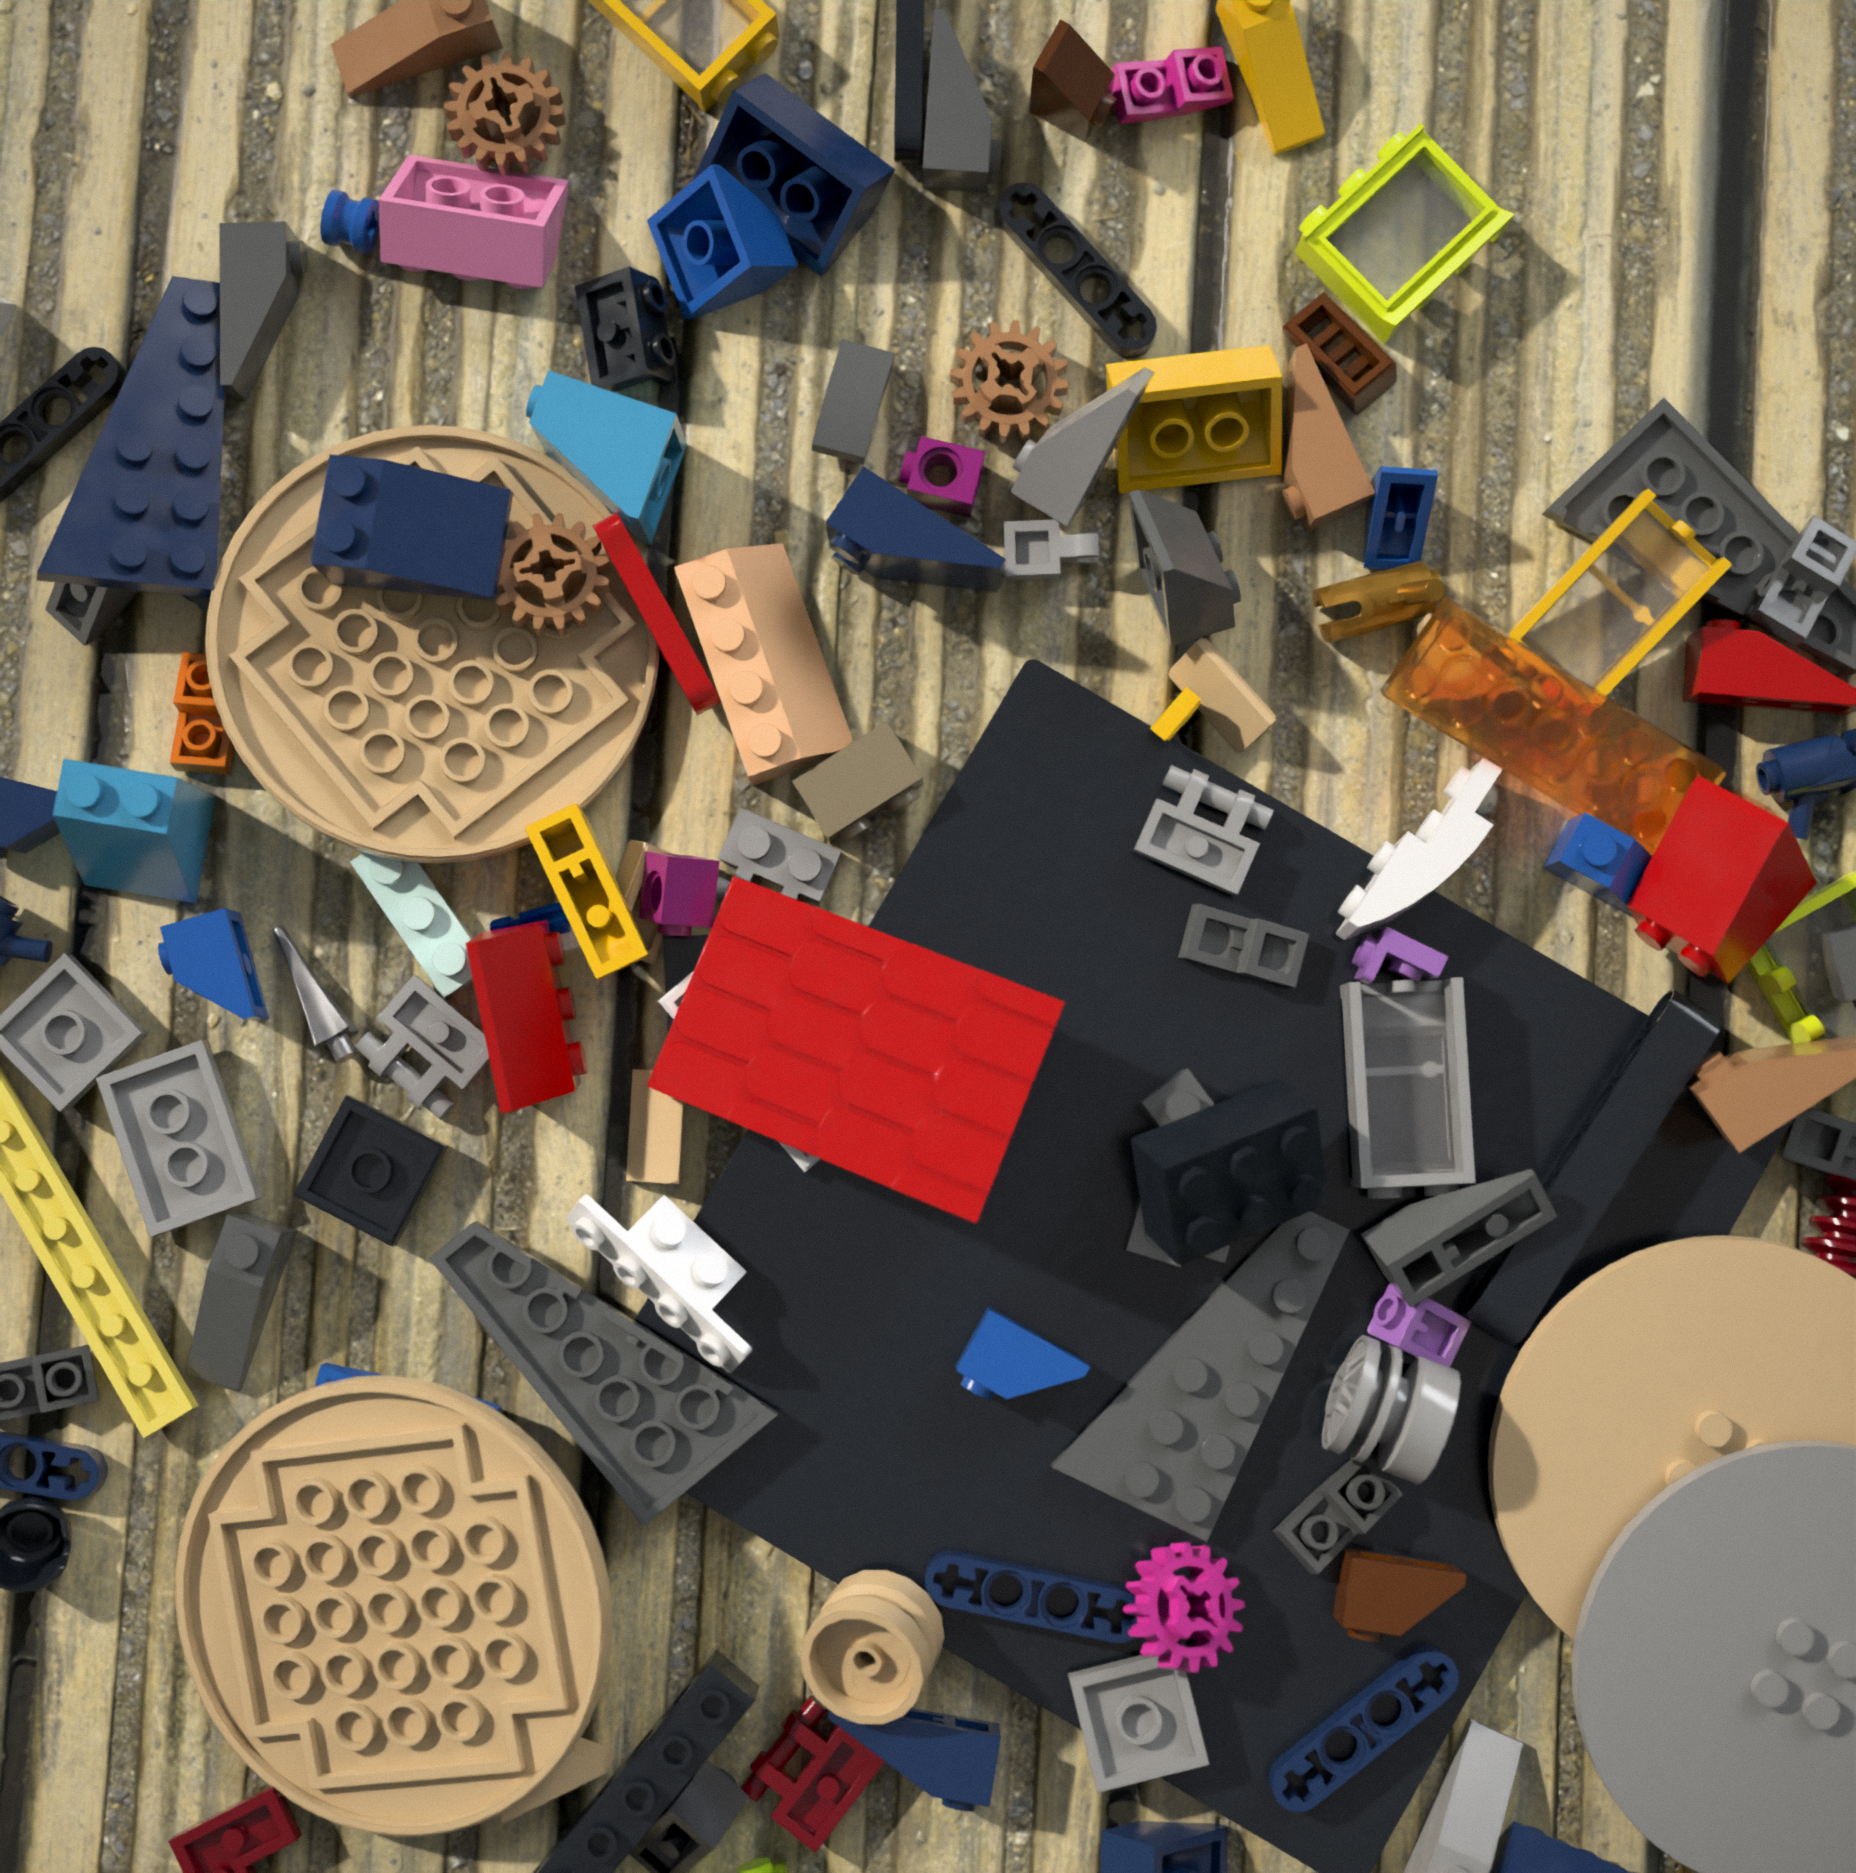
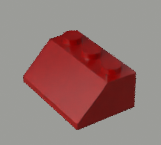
M544 920L480 933L466 943V949L501 1114L575 1092L581 1083L580 1075L587 1074L588 1070L582 1042H573L569 1021L576 1019V1007L571 987L561 986L558 966L565 964V953L559 931L550 932L549 922Z

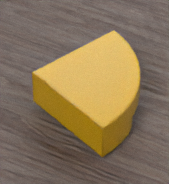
M1186 686L1152 725L1150 730L1164 742L1167 739L1170 741L1176 732L1197 711L1201 705V698Z

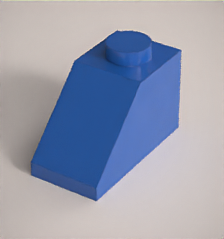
M1584 812L1567 821L1543 869L1633 917L1627 907V903L1648 866L1652 855L1634 838Z
M223 908L160 927L164 942L158 944L159 958L165 972L168 975L173 974L175 982L242 1019L258 1022L269 1019L240 912Z
M989 1306L955 1365L956 1371L964 1375L960 1384L988 1401L991 1400L994 1393L1009 1399L1085 1377L1091 1367L1084 1359Z

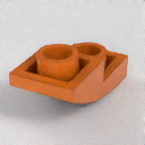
M182 652L173 700L179 714L170 764L175 771L230 775L234 745L223 726L213 699L207 671L206 654Z

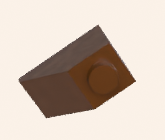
M1061 19L1033 66L1029 113L1086 142L1094 126L1103 129L1114 111L1118 100L1112 96L1115 74L1075 29Z
M1343 1548L1341 1551L1333 1617L1341 1627L1348 1628L1347 1635L1355 1639L1381 1642L1383 1634L1401 1636L1465 1587L1467 1574L1454 1564Z

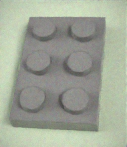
M199 1040L96 1078L149 1237L159 1236L262 1198L208 1040Z

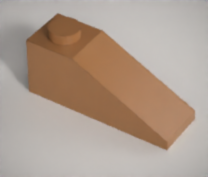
M400 0L331 44L349 98L503 48L487 0Z
M1307 343L1296 347L1288 365L1284 485L1286 489L1282 490V498L1288 514L1294 521L1300 519L1306 532L1366 507L1375 494Z

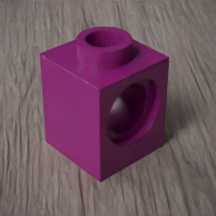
M920 436L916 453L906 451L899 483L908 485L907 495L925 507L971 518L984 467L985 451ZM935 466H946L955 473L956 478L949 485L939 487L931 484L925 475Z
M646 851L639 918L658 923L657 932L668 935L691 936L692 926L712 928L720 861L698 856Z

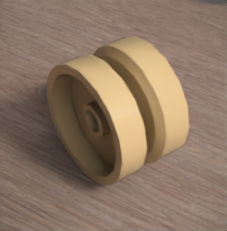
M862 1570L848 1576L830 1593L821 1608L820 1614L805 1635L800 1654L804 1679L819 1702L835 1715L858 1724H885L903 1717L918 1701L925 1687L927 1677L932 1673L940 1656L945 1638L942 1616L930 1595L910 1578L888 1570Z

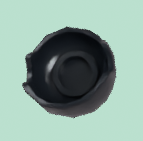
M29 1497L9 1501L0 1509L1 1589L16 1594L41 1591L57 1579L65 1570L71 1551L72 1528L70 1521L66 1519L65 1512L58 1505L40 1498Z

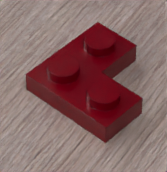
M270 1786L181 1831L168 1842L183 1873H257L252 1863L297 1841L302 1833L285 1797L276 1791L274 1787Z

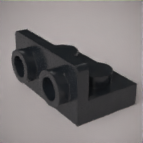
M629 266L575 286L591 385L617 392L647 381H653L664 386L675 383L676 378L673 364L676 360L674 345L668 336L664 313L667 308V299L656 277Z

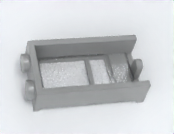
M1463 977L1440 981H1419V983H1414V980H1398L1372 984L1349 982L1340 985L1352 1165L1351 1187L1367 1188L1368 1199L1402 1197V1186L1424 1185V1196H1439L1459 1190L1458 1184L1475 1183Z

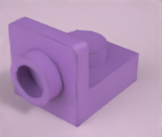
M1389 927L1378 929L1375 936L1367 933L1359 944L1352 960V964L1359 967L1354 980L1362 984L1372 983L1384 958L1391 961L1388 966L1389 971L1406 980H1414V983H1419L1421 977L1426 979L1439 977L1448 956Z
M1390 1283L1383 1297L1376 1304L1374 1316L1367 1332L1416 1358L1421 1356L1450 1367L1472 1321L1429 1298H1425L1410 1308Z

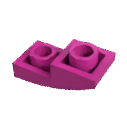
M1222 47L1176 49L1165 60L1115 63L1111 68L1115 74L1112 93L1113 97L1118 99L1115 107L1119 124L1145 122L1190 114L1230 103L1234 98Z

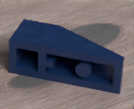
M910 1708L903 1717L885 1724H858L829 1711L828 1719L930 1796L941 1798L942 1805L958 1811H974L976 1805L990 1806L1001 1740L999 1723Z

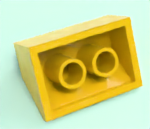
M1270 345L1106 364L1107 391L1144 367L1155 372L1113 450L1119 494L1139 489L1145 491L1281 475L1282 374Z

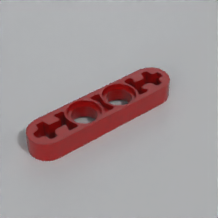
M616 512L592 525L696 715L698 716L722 703L618 513Z

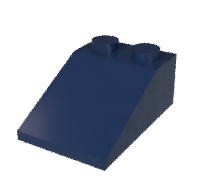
M330 454L310 564L334 585L495 601L514 493L510 489L385 459Z
M864 466L826 521L829 547L835 551L832 556L833 560L854 575L859 576L864 570L874 578L996 593L1003 583L1006 562L1004 557Z

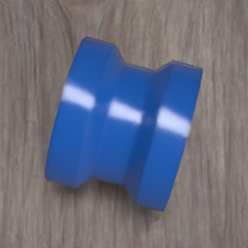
M332 190L327 196L322 211L320 234L323 243L334 247L345 243L352 245L358 253L370 254L374 249L380 231L379 201L368 197L357 201L350 199L347 192Z

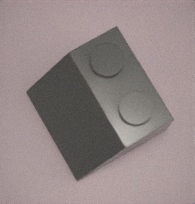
M1140 489L1129 492L1137 568L1170 645L1175 646L1234 628V604L1241 602V594L1233 570L1224 571L1220 564L1223 562V555L1215 531L1206 533L1197 512Z

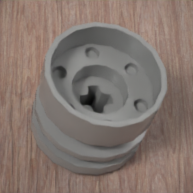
M1361 1335L1353 1344L1332 1382L1325 1408L1322 1447L1336 1454H1341L1348 1446L1349 1457L1362 1463L1369 1457L1376 1444L1380 1442L1378 1450L1379 1469L1419 1485L1426 1480L1436 1465L1449 1435L1459 1400L1461 1383L1459 1371L1418 1356L1410 1364L1403 1377H1401L1403 1364L1402 1350L1388 1345L1381 1352L1380 1341Z

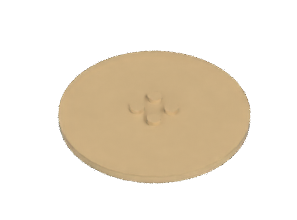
M438 425L398 427L372 432L344 441L315 455L293 469L275 484L249 512L234 534L221 560L213 583L215 588L211 591L208 606L205 646L207 671L213 699L230 740L256 780L286 810L324 836L350 848L375 856L414 863L442 864L465 862L500 855L532 843L524 827L574 803L584 810L615 778L633 751L645 726L653 701L659 667V646L603 545L601 551L596 555L608 556L610 565L609 571L600 574L609 579L610 592L596 593L602 602L603 609L600 613L586 609L584 616L587 626L584 628L576 625L573 620L565 622V636H559L555 625H546L543 635L536 636L533 621L530 620L518 629L514 626L512 620L515 609L502 614L498 610L496 600L502 594H496V600L491 601L334 585L310 564L330 454L385 459L510 489L514 494L506 538L511 541L515 538L512 523L518 521L526 530L532 528L533 514L535 513L541 515L544 525H552L557 513L563 514L565 528L571 529L578 521L585 523L586 534L584 540L597 536L592 525L611 516L613 513L561 464L524 444L485 431ZM553 542L554 545L567 553L574 551L564 544ZM533 546L527 549L518 558L517 562L524 561ZM554 567L543 569L545 582L556 580ZM583 587L574 588L565 603L567 604L573 600ZM532 596L523 598L532 605L546 608L545 604Z
M1741 1236L1690 1237L1661 1243L1634 1252L1604 1267L1581 1282L1560 1300L1538 1324L1521 1348L1512 1365L1497 1402L1490 1433L1488 1455L1489 1492L1494 1520L1500 1539L1516 1574L1540 1608L1572 1640L1575 1638V1631L1584 1598L1592 1578L1608 1549L1631 1519L1670 1484L1706 1463L1753 1446L1802 1440L1840 1442L1856 1446V1279L1836 1266L1808 1252L1782 1243Z
M386 1375L351 1377L327 1382L304 1390L266 1410L247 1424L224 1447L198 1486L184 1521L175 1569V1607L183 1653L195 1688L209 1716L225 1740L244 1763L268 1785L274 1787L280 1794L309 1812L341 1826L373 1834L397 1837L437 1835L478 1825L504 1813L537 1789L552 1775L574 1749L588 1726L600 1699L608 1671L612 1644V1603L609 1578L602 1549L584 1506L561 1469L542 1447L518 1425L481 1401L441 1384L410 1377Z

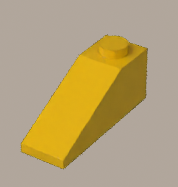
M1217 0L1215 10L1273 156L1323 138L1325 130L1297 20L1290 0Z
M574 803L524 827L596 980H600L648 957V951L612 868L583 810Z

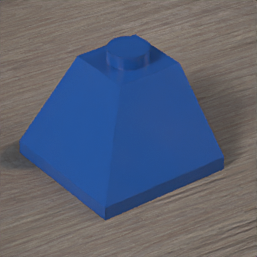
M711 164L647 220L685 319H694L761 294L798 266L779 216L721 165Z

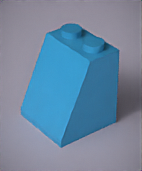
M548 370L543 386H534L526 408V416L531 418L529 424L542 447L554 461L566 468L613 514L617 512L626 529L640 542L651 545L687 447L677 413Z
M63 759L53 817L84 885L197 903L217 796L178 777Z

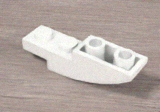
M1486 756L1470 770L1461 766L1443 791V794L1451 799L1441 813L1433 809L1415 835L1408 831L1394 845L1386 840L1367 866V869L1375 874L1366 888L1363 889L1356 885L1338 910V913L1345 917V920L1335 934L1346 940L1369 932L1395 919L1419 903L1453 874L1476 850L1493 827L1492 823L1475 813L1503 768Z

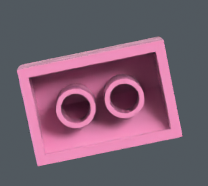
M408 155L379 199L380 262L397 264L402 269L411 272L434 270L452 273L456 278L467 281L481 278L502 281L516 289L543 288L556 262L568 196L569 180L508 171L507 176H501L499 169L488 167L485 171H482L477 165Z

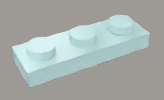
M366 852L350 861L444 999H449L473 982L466 943L473 938L421 863L382 858Z

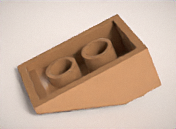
M1856 1035L1732 1051L1726 1056L1717 1051L1701 1060L1693 1073L1695 1076L1689 1079L1686 1085L1724 1139L1740 1153L1856 1078Z

